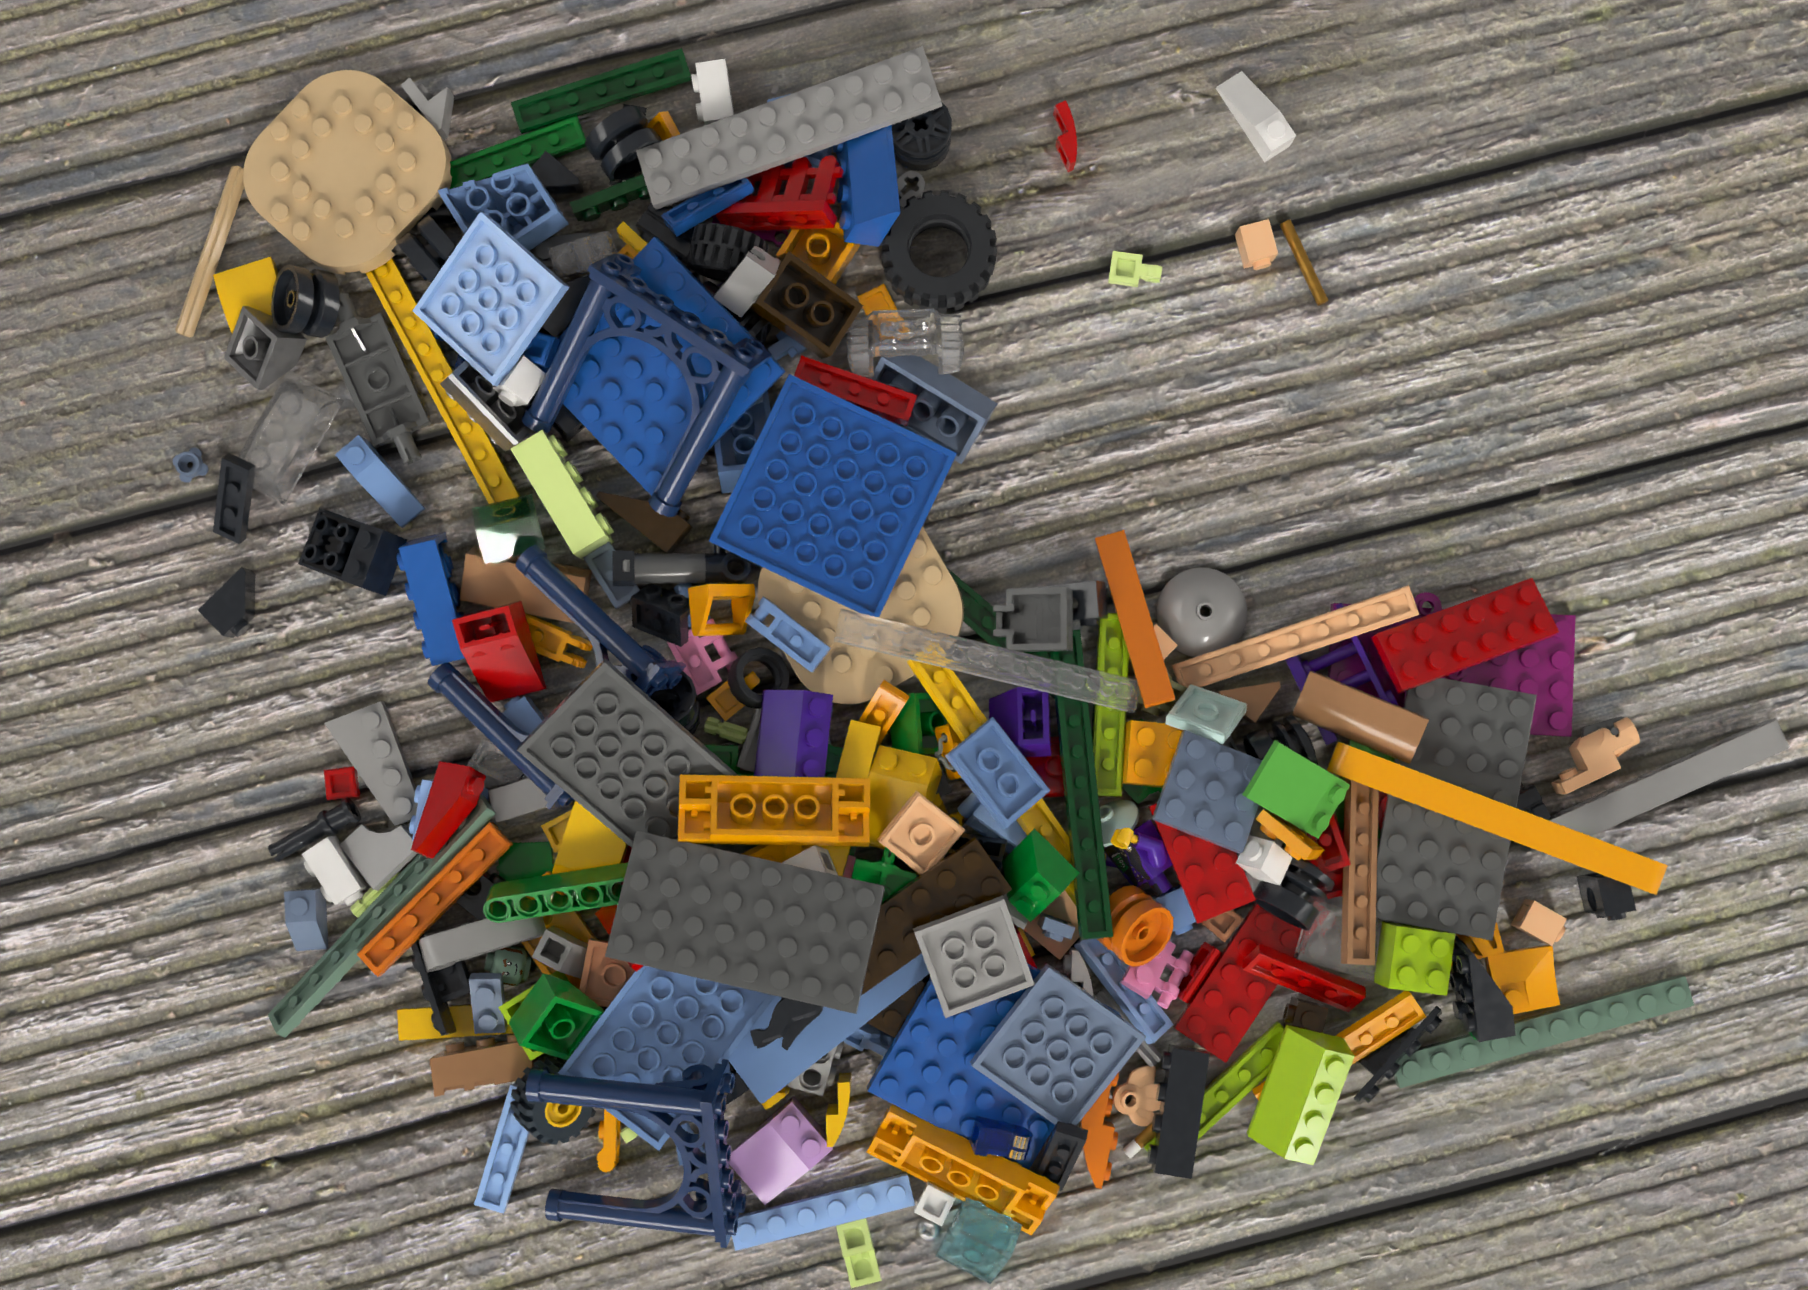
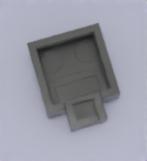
M1068 587L1006 589V604L1008 605H993V611L996 612V630H993V636L1006 637L1007 651H1073V589Z

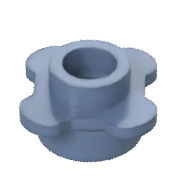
M191 448L189 452H182L173 458V465L180 473L179 478L181 481L189 483L192 481V478L198 475L204 476L208 473L209 468L208 465L203 463L200 449ZM190 462L193 463V467H192V468H189V467H188V464H189Z

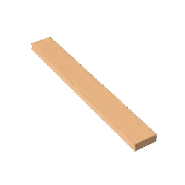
M1408 585L1173 664L1172 668L1178 684L1186 688L1190 684L1204 687L1417 616L1419 612Z

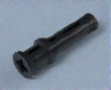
M346 797L341 800V804L331 810L321 811L316 820L279 841L268 846L271 856L277 854L274 860L280 862L282 859L325 835L334 836L338 834L340 828L351 822H359L361 820L359 810L355 803Z

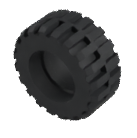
M932 190L925 191L922 198L917 199L915 196L907 199L906 206H900L901 213L881 244L884 274L887 281H890L892 284V290L897 296L901 294L904 297V302L910 306L915 303L920 306V310L929 312V308L937 309V313H946L947 308L954 307L956 311L963 308L964 303L967 301L972 303L978 298L979 292L981 290L984 291L989 284V279L993 275L996 262L997 238L995 230L991 229V220L988 215L981 214V207L975 201L972 204L966 202L967 196L960 193L957 194V197L949 196V190H940V195H932ZM947 228L956 232L965 241L968 252L964 266L958 272L945 277H934L921 272L913 264L910 255L912 242L917 235L927 229Z

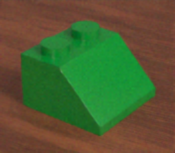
M928 693L907 694L910 697L891 726L892 748L921 755L935 754L938 751L935 728L949 723Z
M1035 828L1002 862L1004 878L1012 888L1007 893L1008 901L1029 922L1049 906L1079 874Z
M543 973L512 1016L509 1024L519 1046L568 1060L605 1011L569 981Z

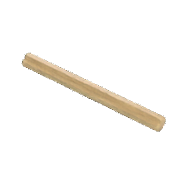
M233 165L227 177L175 329L182 336L191 338L194 336L213 275L216 272L244 190V168Z

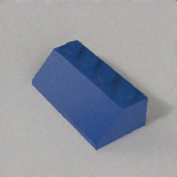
M892 125L833 146V152L836 153L837 161L844 171L842 178H839L837 201L841 203L842 213L839 225L844 232V242L879 247L901 213Z

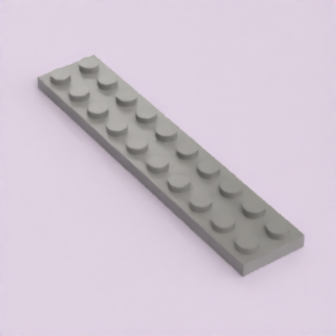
M921 46L636 150L652 205L657 210L937 109L943 105L924 48Z

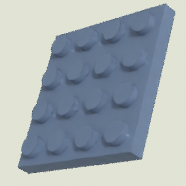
M1046 963L1033 980L1035 985L1025 990L974 1055L970 1063L973 1068L1054 1125L1057 1124V1121L1077 1126L1145 1040L1146 1036Z

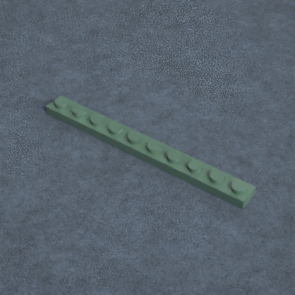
M480 794L476 807L435 857L430 859L418 854L271 1010L268 1017L276 1034L286 1038L301 1023L305 1016L321 1002L322 998L335 984L343 978L350 968L360 960L357 953L488 824L496 813L485 796Z
M1677 975L1514 1021L1516 1036L1478 1042L1470 1034L1418 1048L1411 1057L1405 1054L1398 1062L1401 1068L1394 1075L1397 1087L1403 1088L1694 1006L1686 976Z

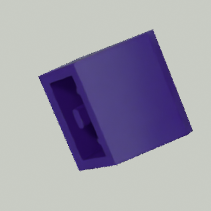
M1048 686L1016 687L989 699V719L993 717L1024 757L1051 756L1050 697Z

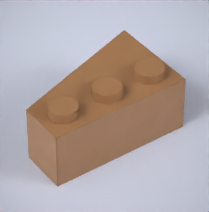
M514 1034L507 1035V1040L495 1042V1037L476 1040V1045L466 1047L464 1042L445 1045L446 1050L429 1059L434 1097L445 1095L444 1092L447 1090L464 1088V1091L475 1089L474 1086L513 1082L518 1077L522 1079L525 1075L523 1071L527 1067L533 1068V1062L537 1061L538 1057L531 1061L523 1047L519 1046Z

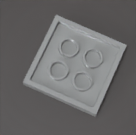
M1003 895L913 928L945 1018L1035 985Z

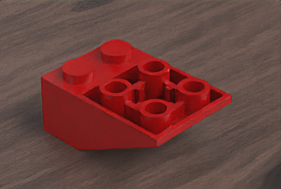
M522 601L452 619L460 650L484 695L490 702L546 689Z

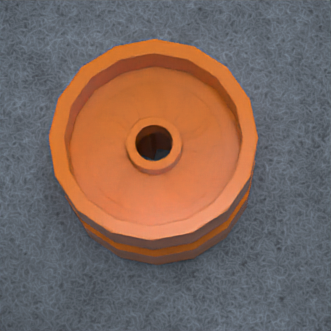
M1134 885L1124 886L1109 896L1113 937L1097 940L1107 949L1113 951L1125 964L1132 967L1142 966L1153 960L1170 940L1173 931V916L1167 908L1154 901L1141 888Z

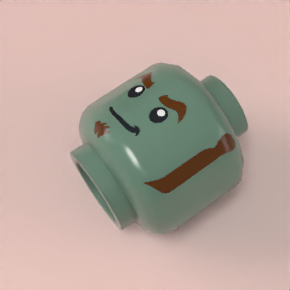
M512 945L496 950L494 953H487L484 970L489 971V973H502L504 985L518 986L522 980L526 981L528 978L532 957L527 956L525 948Z

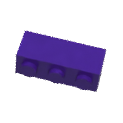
M806 690L763 691L754 776L825 777L833 695Z

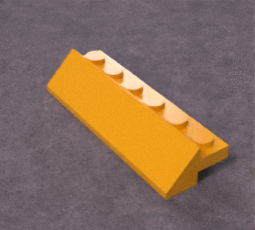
M680 774L678 842L694 844L869 847L870 778Z
M891 1104L889 1109L887 1108L866 1153L926 1183L929 1182L955 1195L956 1198L1029 1235H1032L1043 1221L1045 1211L1056 1198L1060 1188L1059 1185L1051 1182L1048 1178L1022 1167L1019 1163L1012 1162L994 1153L991 1149H986L952 1131L939 1128L894 1104Z

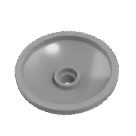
M1193 568L1179 573L1165 585L1157 601L1156 619L1158 626L1178 645L1175 648L1176 651L1189 657H1197L1236 644L1246 626L1247 604L1241 589L1229 576L1211 568ZM1201 606H1207L1210 609L1208 617H1203L1200 614Z

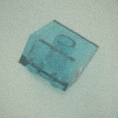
M966 1197L957 1210L939 1246L936 1257L991 1284L1011 1258L1022 1225L1011 1217L1000 1214L986 1207L983 1203Z

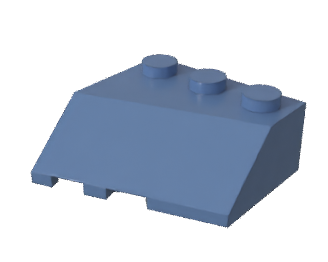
M529 164L494 173L492 177L480 181L470 180L463 182V186L438 190L439 195L464 234L481 211L488 214L530 251L569 225L556 202Z

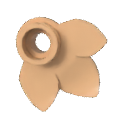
M1144 1065L1134 1069L1129 1074L1127 1082L1117 1086L1112 1094L1115 1109L1122 1114L1128 1115L1131 1122L1138 1126H1148L1153 1122V1111L1160 1110L1161 1101L1156 1100L1158 1084L1154 1083L1156 1075L1155 1066ZM1132 1095L1131 1101L1125 1104L1126 1097Z

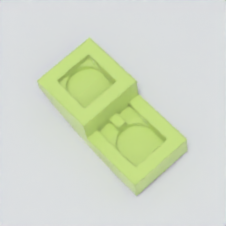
M864 1218L837 1225V1233L851 1288L882 1281L867 1219Z

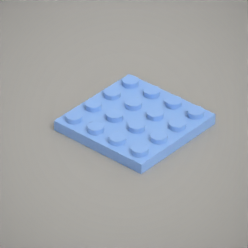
M480 211L413 309V312L492 385L498 386L517 363L569 289V286L488 214Z

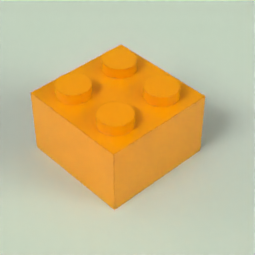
M836 221L835 228L792 229L777 252L776 258L789 251L836 285L861 244L844 242L843 229L840 228L839 223Z
M1135 720L1126 722L1122 784L1163 788L1183 730L1166 725L1165 723Z

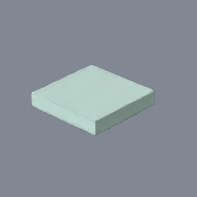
M1190 684L1166 715L1165 724L1224 744L1245 715L1247 704Z

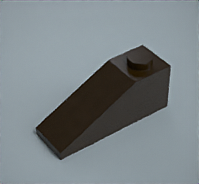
M600 491L596 495L600 501L666 553H673L693 528L687 523L690 517L681 509H679L676 516L667 517L653 510L648 501Z

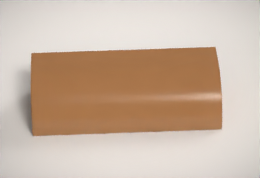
M475 546L465 554L460 600L492 607L522 601L526 614L574 623L516 568L519 555ZM553 563L588 596L592 575L591 570Z
M1314 671L1309 672L1293 712L1294 717L1407 764L1411 763L1429 722L1427 717Z

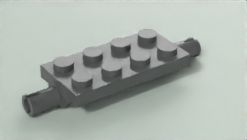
M341 293L338 317L341 321L340 328L336 333L325 337L373 446L379 448L394 441L403 464H412V459L418 461L422 456L419 454L411 434L432 424L384 315L378 313L369 318L358 316L349 293Z

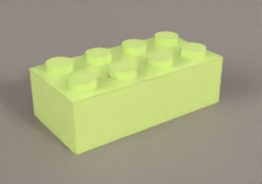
M541 430L511 448L512 453L575 556L584 560L583 557L607 542L611 544L614 542L610 535L614 533L611 524L601 513L597 514L595 508L599 505L596 499L585 486L582 488L579 484L583 481V478L575 465H572L569 460L566 462L564 459L568 453L554 434L549 436Z

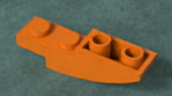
M1119 1073L1079 1122V1128L1088 1130L1082 1152L1093 1183L1099 1189H1102L1104 1180L1109 1181L1112 1163L1108 1162L1110 1150L1115 1151L1118 1141V1132L1114 1131L1113 1123L1105 1121L1104 1117H1110L1113 1099L1109 1098L1111 1086L1116 1087Z

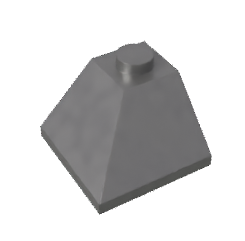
M243 306L224 359L257 390H263L298 364L307 339L300 332L293 334L279 331L276 329L271 315L249 306Z

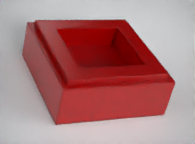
M354 766L324 770L327 800L360 796L358 773Z

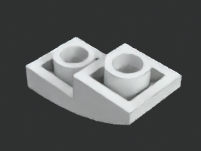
M1070 947L1069 955H1064L1063 973H1068V978L1072 982H1080L1079 987L1093 996L1092 983L1085 962L1079 951L1075 947Z

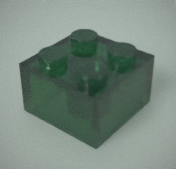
M532 494L472 508L475 531L485 564L490 562L493 564L506 562L510 557L521 555L533 545L546 549Z

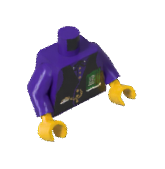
M1151 820L1146 821L1133 830L1127 827L1114 831L1111 838L1113 845L1104 848L1106 866L1118 868L1131 885L1138 887L1148 882L1157 897L1173 887L1163 873L1172 863L1164 842Z

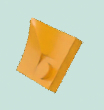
M1551 945L1508 950L1504 953L1485 957L1487 972L1513 1006V1014L1560 1005L1555 978L1553 947Z

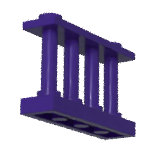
M1343 603L1335 605L1337 609L1344 607ZM1358 635L1351 637L1353 642L1309 662L1307 659L1302 661L1299 655L1285 659L1301 692L1310 671L1317 672L1359 653L1366 670L1340 682L1356 688L1372 681L1380 699L1398 706L1391 689L1384 690ZM1318 727L1326 746L1338 741L1339 737L1337 734Z

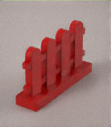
M832 155L825 156L820 161L818 168H812V164L807 157L798 158L793 162L791 169H786L785 165L782 164L746 177L752 183L753 188L756 181H761L757 196H752L751 193L718 212L715 216L721 224L746 231L835 228L837 217L829 205L835 204L834 186L836 179L842 178L844 171ZM809 179H815L811 194H805ZM788 180L784 195H779L782 181Z

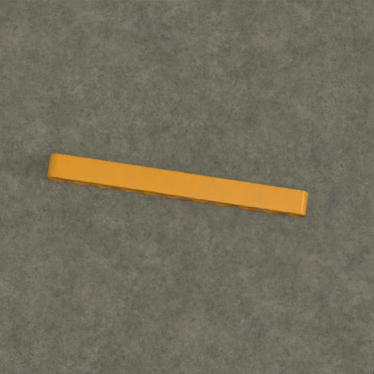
M1337 742L1327 768L1328 772L1657 895L1668 865L1341 742Z

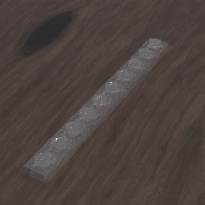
M841 609L834 638L835 642L1125 712L1134 713L1137 709L1139 687L1137 680L846 609Z

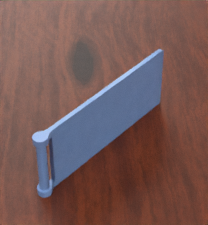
M922 953L863 994L860 998L857 1014L823 1007L821 1014L802 1030L788 1050L782 1047L783 1037L774 1040L765 1047L757 1049V1046L753 1044L750 1031L758 1028L765 1029L769 1026L773 1010L782 999L779 996H775L728 1058L729 1062L760 1103L766 1102L926 977L929 972Z

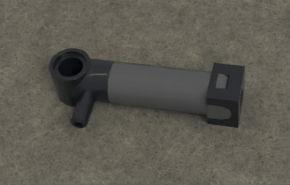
M715 544L714 553H634V551H612L613 586H634V584L650 583L742 584L747 580L752 566L750 561L731 552L726 553L725 549ZM730 562H738L743 566L744 571L739 575H733L728 571L727 565Z

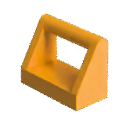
M705 584L688 588L691 628L694 636L745 634L748 625L745 620L751 613L755 600L754 584ZM713 600H731L733 623L706 624Z

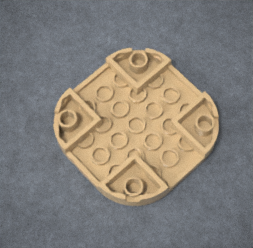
M340 70L327 73L310 82L261 132L250 147L245 159L243 181L247 197L254 209L317 266L332 273L345 275V272L360 271L361 273H366L388 262L395 255L391 250L397 245L396 241L409 232L432 207L437 211L441 206L443 199L439 195L438 190L443 188L450 189L452 182L450 161L452 159L445 141L433 125L384 82L365 72Z
M922 527L878 621L872 620L763 567L759 575L758 601L763 596L831 647L813 673L785 652L784 654L800 681L810 691L833 695L834 703L860 704L869 702L883 680L896 687L914 677L915 674L907 664V661L933 643L945 658L955 646L964 620V604L959 587L924 527ZM770 613L765 618L768 626H770L775 617Z

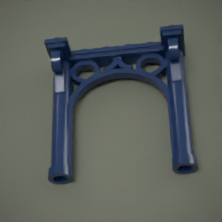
M614 253L589 265L587 271L590 272L589 278L591 280L532 404L527 406L522 416V422L535 432L541 430L545 433L550 432L586 355L599 340L613 336H626L645 341L658 348L681 371L689 387L692 399V416L688 428L649 500V505L657 513L667 517H674L682 505L681 499L740 388L748 380L752 371L768 361L772 354L765 350L764 345L755 339H748L746 337L733 344L727 340V336L721 331L710 329L702 324L700 318L695 314L687 311L684 312L676 307L669 297L656 294L647 288L648 286L643 280L636 278V276L640 275L642 269L634 265V261L630 257ZM617 303H623L633 310L635 314V323L633 325H623L615 313ZM604 313L610 327L594 334ZM646 315L662 324L660 327L648 325L645 328H640L645 324ZM676 334L692 344L683 353L680 351L683 346L679 343ZM693 353H699L710 360L712 364L711 374L696 373L691 362ZM713 381L714 384L704 401L701 384Z
M538 545L529 547L521 554L516 562V568L587 635L594 649L596 667L605 658L609 661L607 650H609L622 663V665L614 666L649 697L654 691L672 689L679 683L682 678L680 673L686 667L683 662L667 661L654 648L648 645L641 647L547 559V553ZM451 663L442 664L430 675L427 682L428 685L436 693H442L546 795L544 799L548 803L545 806L549 810L574 805L575 799L517 751L518 746L528 737L529 733L516 727Z
M723 1059L721 1064L716 1063L713 1070L709 1066L702 1064L692 1065L683 1071V1081L655 1083V1085L549 1074L547 1070L532 1069L526 1082V1098L528 1101L623 1110L642 1115L658 1124L672 1138L680 1152L684 1169L683 1181L679 1187L667 1196L653 1200L570 1192L552 1188L548 1193L545 1204L546 1219L559 1222L563 1219L714 1236L715 1242L720 1243L721 1248H727L731 1235L735 1236L737 1233L738 1215L744 1212L746 1206V1194L742 1193L741 1180L735 1179L733 1183L734 1172L733 1169H729L731 1145H728L726 1141L729 1122L724 1120L726 1097L728 1093L733 1092L735 1076L730 1073L729 1060ZM668 1113H674L675 1116L672 1117ZM682 1121L693 1122L699 1128V1133H688L679 1123ZM704 1142L706 1154L701 1152V1150L698 1148L699 1146H702ZM708 1173L709 1181L699 1178V1175ZM696 1191V1201L690 1197L689 1192Z

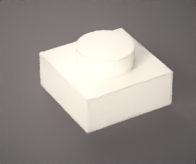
M927 1182L914 1209V1213L942 1226L956 1197Z

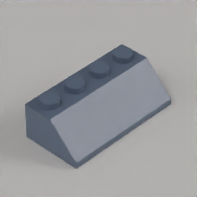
M896 341L881 356L870 378L917 395L907 426L895 424L956 452L957 455L954 460L960 464L965 460L998 404Z

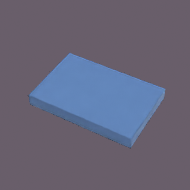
M993 717L988 719L945 755L1002 830L1008 828L1050 791Z

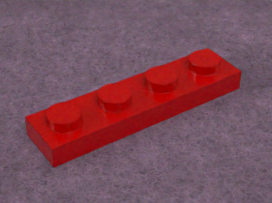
M802 355L794 373V376L886 420L907 426L917 399V395Z
M1259 944L1243 959L1244 971L1348 1013L1366 997V988L1364 986L1262 944Z

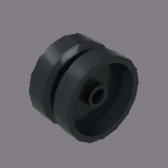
M637 106L625 107L612 113L602 120L586 138V148L595 160L602 161L600 166L611 182L626 180L642 171L636 150L663 141L654 128H647L648 120Z
M428 214L417 224L418 231L427 240L424 245L414 234L409 232L397 240L396 243L408 256L407 260L422 278L432 283L456 246Z
M291 264L283 266L275 280L271 300L272 318L276 329L293 334L303 332L307 336L319 338L328 336L337 320L340 305V290L335 274L319 269L309 271L305 267Z

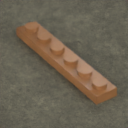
M1345 778V782L1350 784V787L1345 796L1344 842L1351 865L1343 867L1341 964L1375 965L1379 790Z

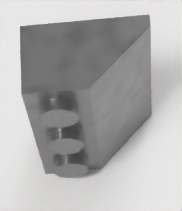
M466 360L440 383L447 395L456 401L467 412L469 418L485 430L491 441L500 446L505 452L514 447L530 430L522 422V416L527 406L515 407L504 403L498 397L499 393L492 388L493 385Z

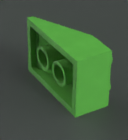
M1274 740L1242 795L1319 839L1322 832L1328 827L1338 805L1344 800L1350 784Z

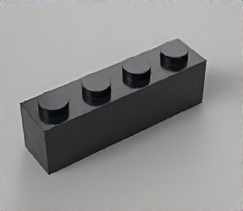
M1169 1044L1168 1052L1163 1051L1161 1070H1165L1164 1083L1159 1082L1156 1096V1100L1161 1101L1159 1114L1154 1113L1152 1132H1156L1155 1145H1149L1147 1162L1152 1164L1151 1168L1154 1173L1192 1179L1210 1053L1206 1050Z

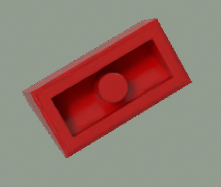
M1203 942L1190 963L1192 968L1188 976L1183 977L1178 987L1180 989L1177 996L1179 999L1187 1004L1192 1000L1222 952L1207 942Z

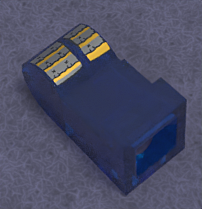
M976 1116L969 1142L975 1155L986 1157L987 1154L1021 1161L1027 1158L1033 1133L1022 1126Z

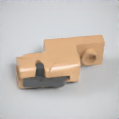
M1616 717L1582 728V736L1569 747L1576 767L1559 773L1560 779L1551 783L1556 794H1568L1621 769L1617 757L1640 743L1638 731L1630 718Z

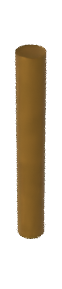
M1291 219L1281 223L1280 227L1317 306L1326 303L1329 300Z

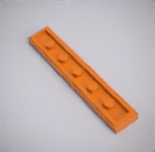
M1122 530L1096 537V546L1144 707L1148 708L1174 701L1173 689L1125 531Z
M489 822L357 953V956L377 977L382 976L513 843L493 822Z

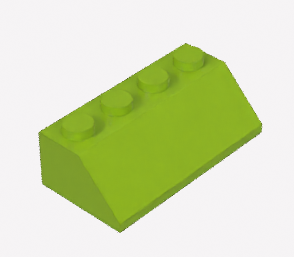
M1289 1025L1285 1026L1247 1130L1248 1137L1284 1159L1314 1165L1355 1057L1344 1038Z

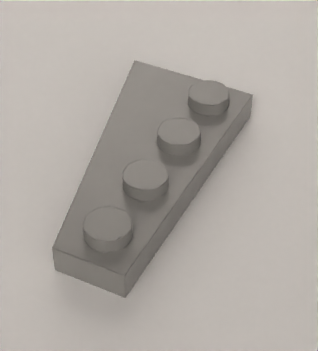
M380 701L325 722L324 724L394 826L411 821L412 816L416 815L418 803L414 802L416 786L385 702Z

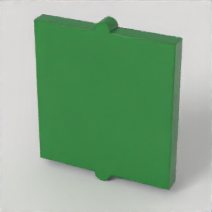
M549 841L512 842L513 845L499 858V865L496 867L499 875L506 881L539 877L548 871L552 873L554 867L553 849Z

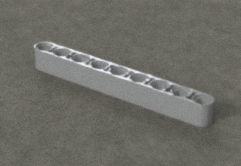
M1776 718L1766 720L1554 813L1547 820L1592 836L1778 754L1790 746Z

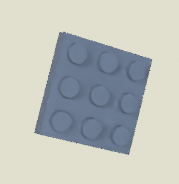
M1184 730L1181 733L1152 820L1239 854L1243 853L1259 805L1242 794L1262 760Z

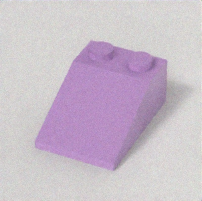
M793 1096L731 1151L729 1165L762 1203L766 1205L813 1168L833 1150V1147H827L826 1132Z

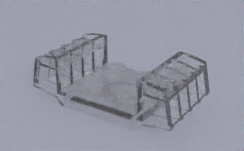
M935 309L877 310L872 311L868 316L855 318L847 331V358L851 372L860 376L874 377V357L937 355L938 374L960 371L964 355L961 315L941 314Z

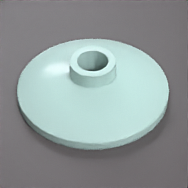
M1115 800L1100 807L1104 847L1113 845L1111 838L1116 829L1128 827L1133 830L1137 825L1139 810L1132 801Z

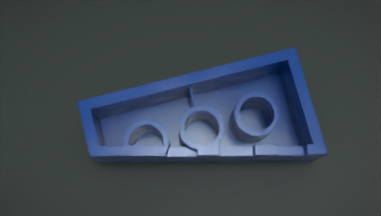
M446 532L409 540L399 547L400 553H397L399 568L401 571L405 570L408 580L405 583L407 597L410 601H414L416 612L413 613L414 622L418 630L422 629L425 640L422 641L423 654L426 659L430 658L432 666L465 659L460 650L452 619L464 616V613L462 611L457 612L456 607L460 606V594L458 586L450 581L452 569H454L452 558L444 553L442 543L448 542Z

